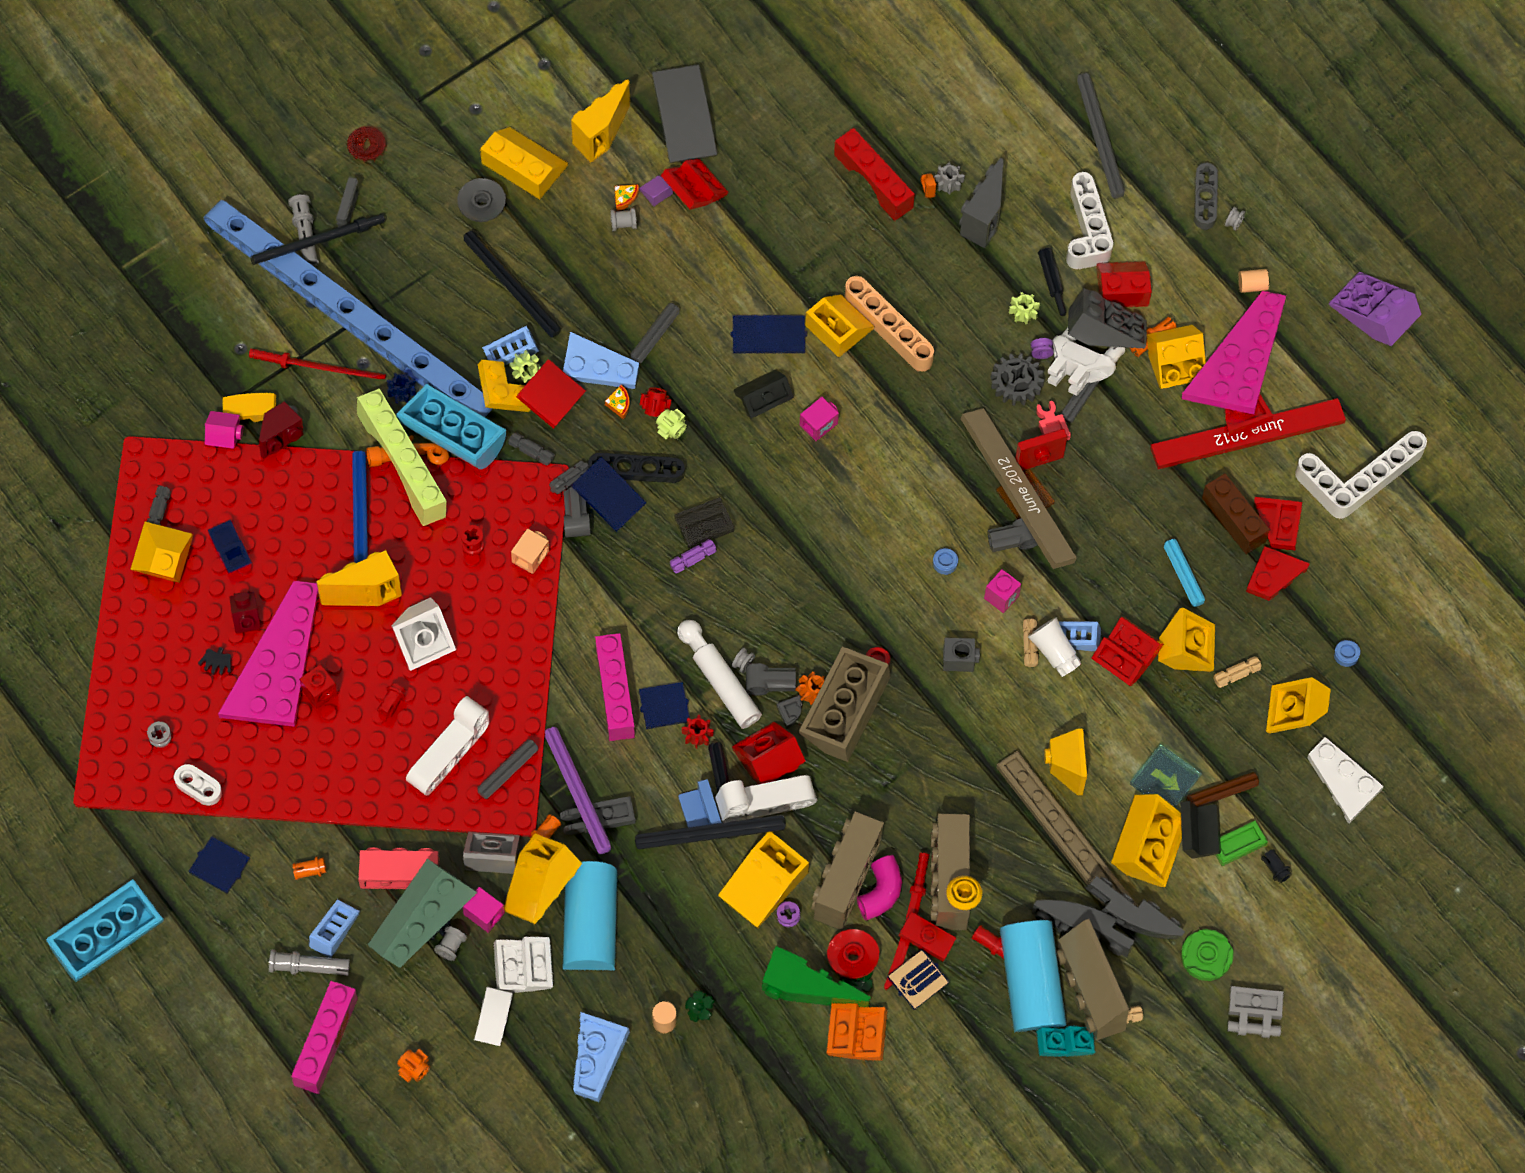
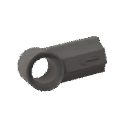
M570 487L564 491L565 538L590 536L585 489Z
M1022 518L1013 522L1012 525L987 531L988 542L992 552L1015 547L1025 550L1038 545Z
M759 663L750 664L746 667V692L750 695L759 696L765 695L769 691H795L796 689L795 668H768L767 665Z

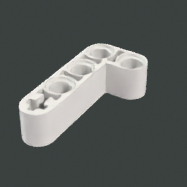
M1080 172L1073 177L1070 191L1083 234V238L1072 240L1068 246L1066 262L1073 269H1083L1096 266L1097 263H1107L1111 258L1113 240L1094 179L1089 173ZM1091 227H1096L1099 230H1093ZM1097 248H1104L1105 251H1100ZM1078 252V253H1081L1082 255H1081V256H1077V255H1075V254H1073V253Z
M464 697L454 710V720L411 768L406 776V781L426 796L431 794L486 731L489 725L488 711L470 697Z
M807 775L744 787L743 782L740 780L731 781L722 785L715 797L723 823L801 809L817 802L810 776Z

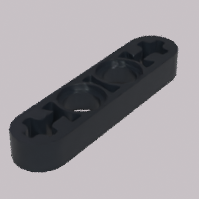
M595 453L588 461L590 474L596 478L677 483L685 475L684 463L680 459L673 457ZM598 462H602L603 464L601 469L596 468ZM610 462H613V471H610ZM622 462H627L631 465V469L627 472H621L617 466ZM646 464H653L656 470L651 474L643 472L642 467ZM660 465H663V474H660ZM673 466L677 467L676 474H671L670 470Z

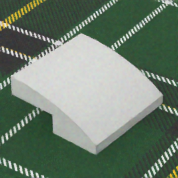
M524 937L522 940H496L494 942L496 987L498 990L516 993L546 990L553 987L549 937Z

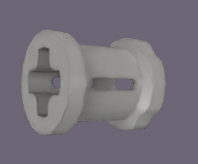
M634 207L628 211L615 212L614 209L610 210L612 231H616L617 228L626 227L637 229Z
M449 926L446 927V934L440 945L435 946L434 951L441 957L454 961L456 959L455 953L461 943L466 941L467 936L460 930Z

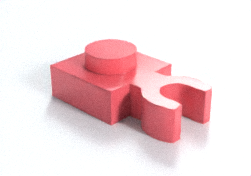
M1049 401V411H1043L1041 405H1037V416L1042 419L1038 424L1042 435L1065 429L1067 440H1070L1071 434L1063 415L1055 416V403Z

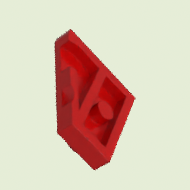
M1255 497L1254 503L1258 515L1270 529L1267 537L1270 547L1296 551L1303 503Z
M1264 546L1246 592L1270 601L1278 595L1281 589L1288 587L1301 573H1305L1310 563Z

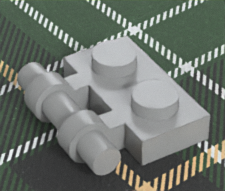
M1231 986L1228 1014L1239 1015L1238 1022L1228 1021L1227 1031L1237 1032V1035L1243 1036L1249 1033L1259 1034L1262 1038H1269L1270 1036L1280 1037L1281 1026L1271 1025V1019L1281 1020L1283 992ZM1248 1016L1262 1018V1024L1247 1023Z

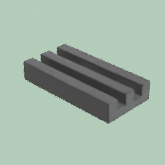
M348 178L336 217L338 227L350 224L359 195V184L356 178Z

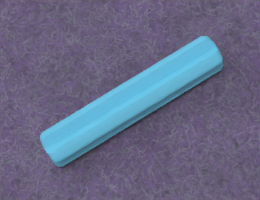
M1171 539L1166 541L1164 549L1192 606L1197 607L1204 604L1205 597L1177 540Z

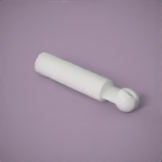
M694 620L681 622L677 631L679 639L683 643L689 644L695 652L693 655L694 661L741 729L756 723L761 718L762 713L714 644L706 643L702 637L700 624Z

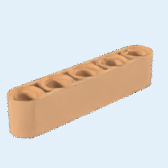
M859 276L849 278L845 285V299L874 325V330L915 370L921 372L929 370L934 356V348L931 343L865 279ZM852 290H859L861 292L853 293ZM875 306L877 309H869L868 307ZM885 322H892L894 325H890V326H889V325H886V324H884V323H885ZM902 338H908V339H910L911 341H909V342H904V341H902L901 339H902ZM923 354V355H926L927 357H926V358H920V357H918V355Z

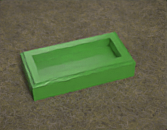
M1253 821L1221 836V853L1217 854L1216 857L1221 866H1224L1266 846L1268 841L1257 822Z

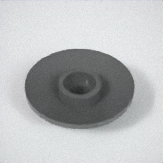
M478 178L467 182L460 189L457 203L460 212L466 218L476 222H486L501 214L506 204L504 190L498 183L490 179ZM481 202L486 203V205L480 206L478 204Z

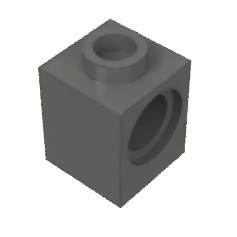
M944 638L943 671L973 672L974 664L979 663L980 648H975V639ZM964 652L967 654V657L960 658L956 653Z

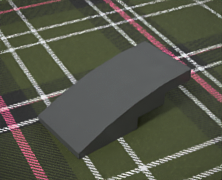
M699 65L652 72L669 164L717 156Z

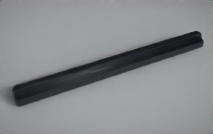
M473 230L465 233L463 236L464 242L543 330L552 338L561 332L560 326Z
M783 815L643 833L635 836V844L637 849L640 850L782 831L786 829V820Z

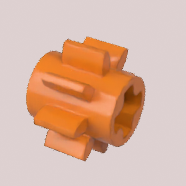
M811 672L808 677L803 675L798 680L801 685L795 691L799 692L801 701L804 700L813 705L824 683V676L820 677Z
M420 1049L415 1053L411 1050L406 1051L397 1063L400 1067L398 1070L400 1072L399 1075L408 1083L412 1078L419 1082L430 1069V1066L427 1064L429 1061L427 1059L428 1056Z

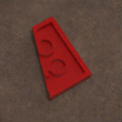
M1261 394L1259 395L1255 414L1223 408L1228 437L1273 421V414Z

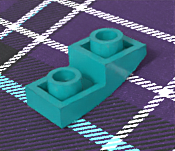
M1069 1026L1066 1029L1041 1027L1037 1030L1039 1056H1083L1095 1053L1093 1032L1089 1033L1086 1027Z

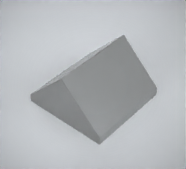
M468 832L463 852L465 870L514 874L518 860L520 835Z

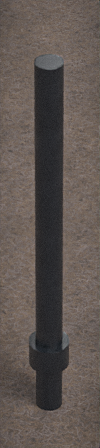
M383 214L369 218L361 217L355 219L354 223L251 255L250 259L252 264L256 265L354 232L362 233L368 231L370 227L385 223V218Z

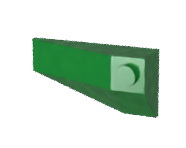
M778 946L775 947L762 981V990L765 991L764 993L768 997L775 1000L781 998L785 1001L831 1006L832 1003L858 1004L859 1007L870 1006V996L843 981L835 983L828 975V972L823 969L819 971L813 970L806 966L807 960Z

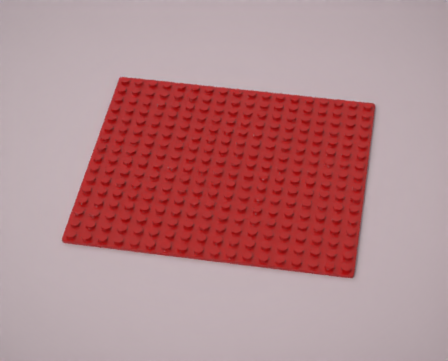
M126 437L123 442L74 791V805L79 808L461 833L481 832L531 837V832L536 830L565 515L564 491L560 494L552 493L549 484L567 471L569 467L564 464L544 465L533 462L494 460L489 466L480 470L461 458L449 457L444 464L435 465L428 460L427 456L420 455L447 501L446 518L423 526L410 504L404 485L392 461L382 463L381 466L369 467L366 455L368 556L372 553H381L386 550L399 575L402 596L380 606L322 605L318 594L304 675L318 665H321L335 682L338 695L316 709L301 690L295 727L219 718L218 713L293 581L316 583L323 575L327 573L334 574L343 570L346 565L354 562L352 453L354 451L284 446L275 454H271L263 459L260 456V446L254 444L236 443L235 448L232 449L205 445V441ZM158 486L168 487L171 492L169 500L166 502L168 504L163 520L160 522L161 526L193 534L179 583L131 570L143 525L150 517L148 515L153 499L156 497L155 493ZM468 525H476L483 532L484 549L480 554L473 556L467 555L462 547L461 532ZM527 529L542 533L549 541V552L534 574L512 563L511 551ZM243 592H254L261 628L259 630L236 633L229 596ZM431 597L440 607L456 650L410 671L392 625L408 607ZM219 647L224 648L222 654H230L232 657L231 673L227 672L228 668L226 667L223 675L219 674L220 668L217 669L215 675H212V666L208 671H205L206 662L202 666H199L198 662L205 655L207 649L218 652ZM395 683L405 689V698L399 701L392 717L389 718L378 712L377 708L388 692L386 688ZM468 696L488 711L489 725L482 736L434 791L426 796L407 782L406 776L416 762L452 723L455 708L464 697ZM158 721L164 722L169 726L172 736L169 744L160 748L153 746L147 735L149 726ZM161 730L156 731L158 739L163 738ZM531 739L536 743L538 751L488 799H484L479 795L477 788L526 740ZM189 764L217 780L222 790L220 800L214 805L207 806L178 789L174 780L176 770L182 765ZM188 777L184 782L190 783L193 779ZM207 791L204 795L211 796L213 791Z

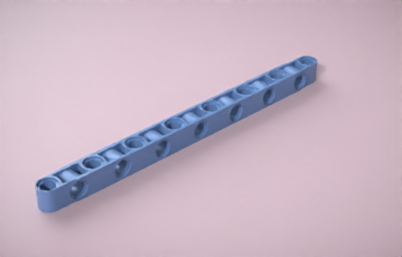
M220 200L204 216V220L210 228L248 257L284 245L224 200ZM236 228H242L240 231H234ZM295 252L259 263L260 266L424 387L428 384L483 417H486L493 408H485L483 392ZM310 282H314V283H315L314 285H311V286L306 285V284H308V283H310ZM348 309H349V310H353V311L350 312V313H344V312H343V311L348 310ZM383 337H388V338H390V339H388V340H386V341L380 340V339L383 338ZM419 365H426V366H427V367L422 368V369H421V368H417V366H419ZM456 393H464L463 396H455Z

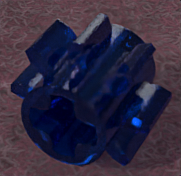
M407 372L405 374L394 373L393 379L387 380V387L389 388L387 396H394L396 404L399 401L408 403L411 395H416V389L414 388L416 380H410Z

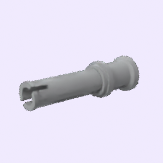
M308 195L291 197L288 201L294 215L292 223L297 227L299 240L313 236L311 224L314 218L309 210L310 197ZM315 245L301 250L304 260L312 266L319 264Z
M271 949L269 973L277 970L288 971L293 975L303 971L348 976L350 959L303 956L298 951L282 953Z

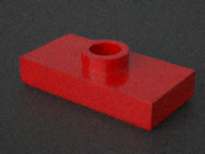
M913 912L909 914L898 934L901 938L942 962L956 940V937Z

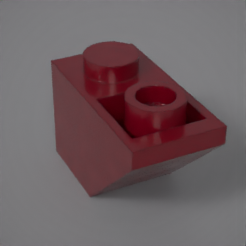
M285 402L264 413L259 437L260 456L263 459L271 454H275L284 446L297 441L304 435L302 418Z

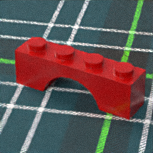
M854 128L835 140L834 156L848 171H857L868 181L878 198L879 205L894 221L913 209L915 194Z

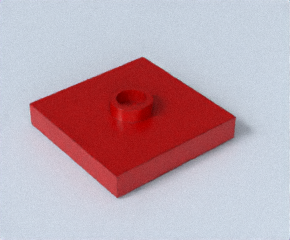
M1065 429L1018 442L1015 459L1022 471L1064 458L1067 441Z

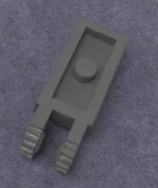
M631 797L592 803L603 829L635 824ZM578 808L562 811L560 816L563 821L578 819L581 817ZM583 819L581 823L563 827L565 835L588 832Z

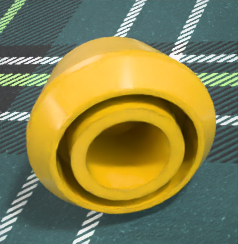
M958 876L948 884L946 896L953 907L960 910H970L980 903L982 888L974 878Z

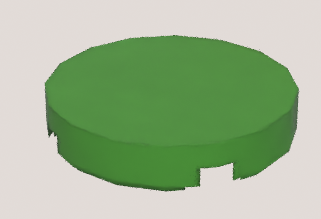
M1202 929L1187 937L1182 946L1181 960L1184 968L1191 976L1199 980L1212 981L1220 979L1228 972L1233 962L1234 952L1228 939L1223 934L1215 930Z

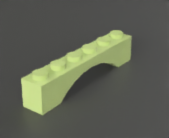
M377 389L357 397V415L366 431L380 443L391 459L404 485L410 504L421 524L426 526L446 518L447 501L381 390Z

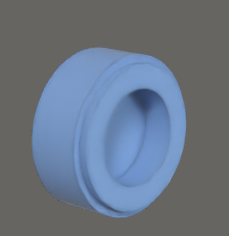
M943 548L934 554L933 567L938 573L947 575L956 570L958 556L953 550Z
M1350 640L1339 642L1334 651L1336 662L1344 667L1356 664L1360 656L1359 646Z

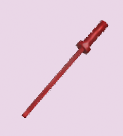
M252 348L249 351V358L281 364V368L285 369L289 364L362 377L386 379V374L290 358V353L287 352L280 355Z
M919 853L915 883L910 887L912 895L906 919L911 912L918 915L921 898L925 896L924 882L929 861V854ZM901 937L884 985L885 990H888L894 984L889 975L903 965L910 942Z

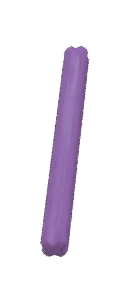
M551 727L546 729V740L599 854L609 852L611 844L558 728Z

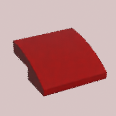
M700 159L685 160L681 167L665 169L661 174V177L689 209L706 206L728 194V191Z
M548 359L516 397L554 429L586 390Z
M1121 617L1110 636L1103 638L1091 659L1129 686H1132L1146 671L1164 644L1126 617Z

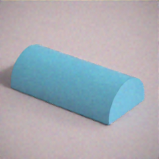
M428 384L396 414L397 419L402 425L480 470L486 468L494 461L506 437V429Z
M581 862L582 865L578 868L574 877L565 885L563 970H615L617 869L603 862Z
M133 879L48 937L46 941L70 977L77 982L164 921Z
M1028 921L1001 927L1000 935L1014 1032L1038 1030L1041 1027L1055 1028L1066 1026L1052 921Z

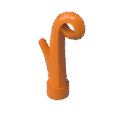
M408 436L412 442L414 440V436ZM412 443L419 455L427 454V458L432 464L441 465L449 459V452L435 443ZM374 446L366 448L369 467L381 466L382 463L391 461L383 447Z

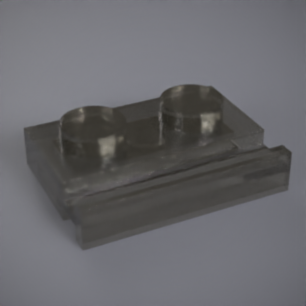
M721 497L674 514V519L679 526L688 549L700 545L708 539L713 540L734 532V525L722 503Z

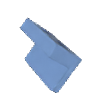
M708 779L699 781L697 790L679 795L687 827L721 823Z

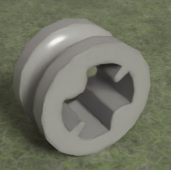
M1233 207L1225 222V226H1232L1234 231H1237L1246 213L1245 211L1239 212L1237 207Z
M742 648L736 655L732 667H739L740 672L745 673L746 667L752 664L755 654H748L747 649Z
M154 722L148 728L147 735L153 746L165 747L171 741V731L166 723ZM157 730H161L163 733L162 739H158L156 736Z

